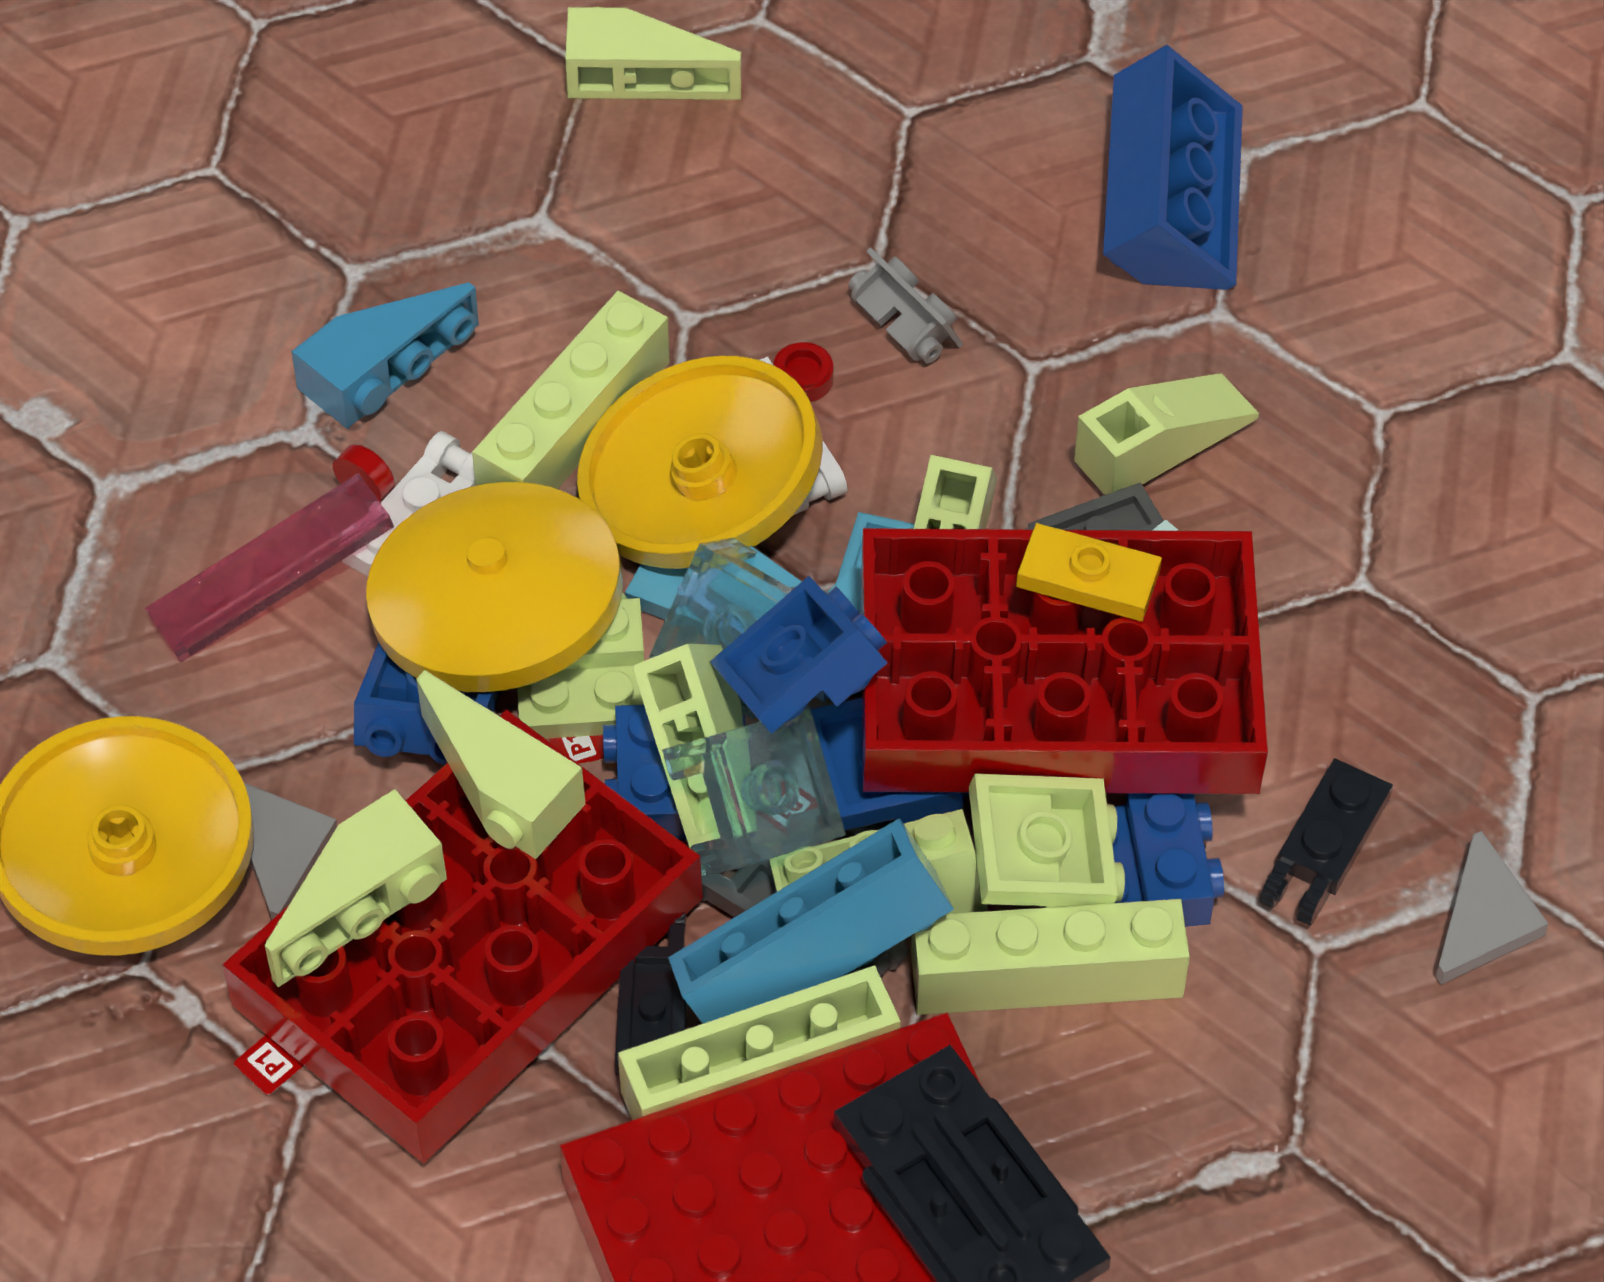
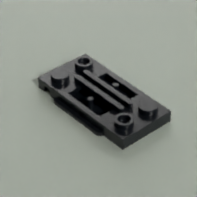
M951 1045L834 1111L833 1125L865 1167L862 1174L864 1185L935 1282H1090L1109 1270L1111 1256L1080 1217L1075 1202L996 1099L990 1098Z

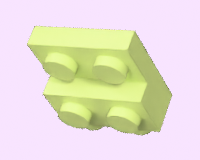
M622 593L621 601L612 623L601 639L586 654L567 668L548 678L517 688L518 711L521 721L545 739L603 735V725L616 724L615 706L644 705L632 669L633 665L644 661L640 598L627 599L626 595Z
M974 774L969 785V796L982 904L1030 905L1048 908L1110 904L1122 900L1125 888V873L1122 863L1114 862L1112 847L1117 832V813L1114 805L1107 804L1104 779Z

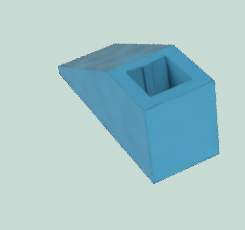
M468 282L336 316L291 351L297 389L348 429L364 415L376 412L384 404L387 397L407 381L417 379L423 375L431 362L453 345L465 342L471 336L474 329L479 325L475 286Z

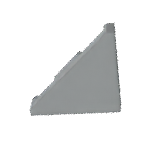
M244 783L250 801L254 825V841L250 862L272 920L293 900L336 830L337 820Z
M1482 831L1473 834L1436 974V978L1441 985L1545 936L1548 922Z

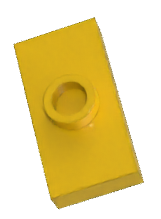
M1036 523L1017 574L1016 587L1143 622L1160 572L1162 557Z

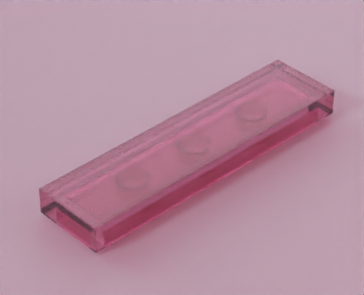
M356 474L150 604L145 610L181 663L394 527V524L389 514L361 476Z

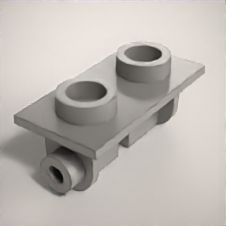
M870 247L867 253L876 265L869 272L861 270L850 279L848 287L852 290V300L860 305L880 326L884 325L898 311L901 315L885 330L915 361L923 360L925 363L935 361L942 353L943 346L941 343L947 337L958 348H961L964 344L951 328L957 317L934 293L926 299L921 297L913 289L919 283V280L896 256L886 262Z

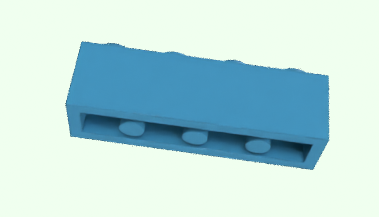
M899 818L668 958L682 997L704 1024L842 977L858 967L869 964L879 954L914 933L929 928L936 920L953 911L954 908L936 870Z

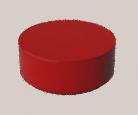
M797 342L782 348L775 356L773 365L791 376L804 390L810 402L823 398L832 388L834 377L833 360L830 354L821 346L809 342Z
M349 445L332 464L334 474L345 490L357 500L367 505H379L395 487L394 476L389 466L379 455L365 446Z

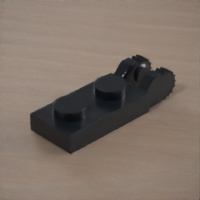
M1334 758L1280 850L1277 862L1260 894L1259 902L1273 909L1284 897L1288 885L1294 876L1311 884L1309 890L1304 893L1299 903L1296 919L1311 926L1330 894L1336 895L1389 802L1393 784Z
M683 913L673 924H670V930L667 932L669 947L647 946L620 971L615 1049L616 1075H619V1052L686 1030L687 1002L682 997L668 958L685 948L686 913Z

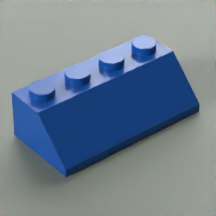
M1165 45L1114 74L1103 255L1109 258L1115 266L1121 267L1142 284L1228 290L1236 286L1243 105L1170 46Z

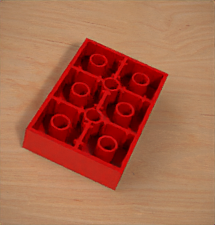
M863 528L861 613L887 641V644L878 651L887 661V664L874 674L869 684L862 689L863 791L969 792V785L974 774L1101 778L1104 779L1105 793L1260 794L1268 755L1252 531L1065 530L1162 557L1160 572L1143 622L1016 587L1017 574L1033 533L1032 529Z
M506 710L500 715L504 720L582 767L510 711ZM446 763L405 800L442 843L447 879L439 884L432 895L421 902L407 904L384 919L381 925L369 936L358 940H351L329 954L324 962L313 972L304 976H295L279 987L272 980L265 944L288 906L222 964L231 1004L237 1011L423 1164L620 978V971L647 946H654L670 930V924H673L683 913L687 914L703 899L700 855L583 767L585 805L535 859L516 846L511 849L503 847L490 837L451 767Z
M948 1012L561 1144L560 1155L563 1184L602 1282H935L864 1185L862 1174L865 1167L833 1125L835 1110L948 1045L953 1047L980 1083Z

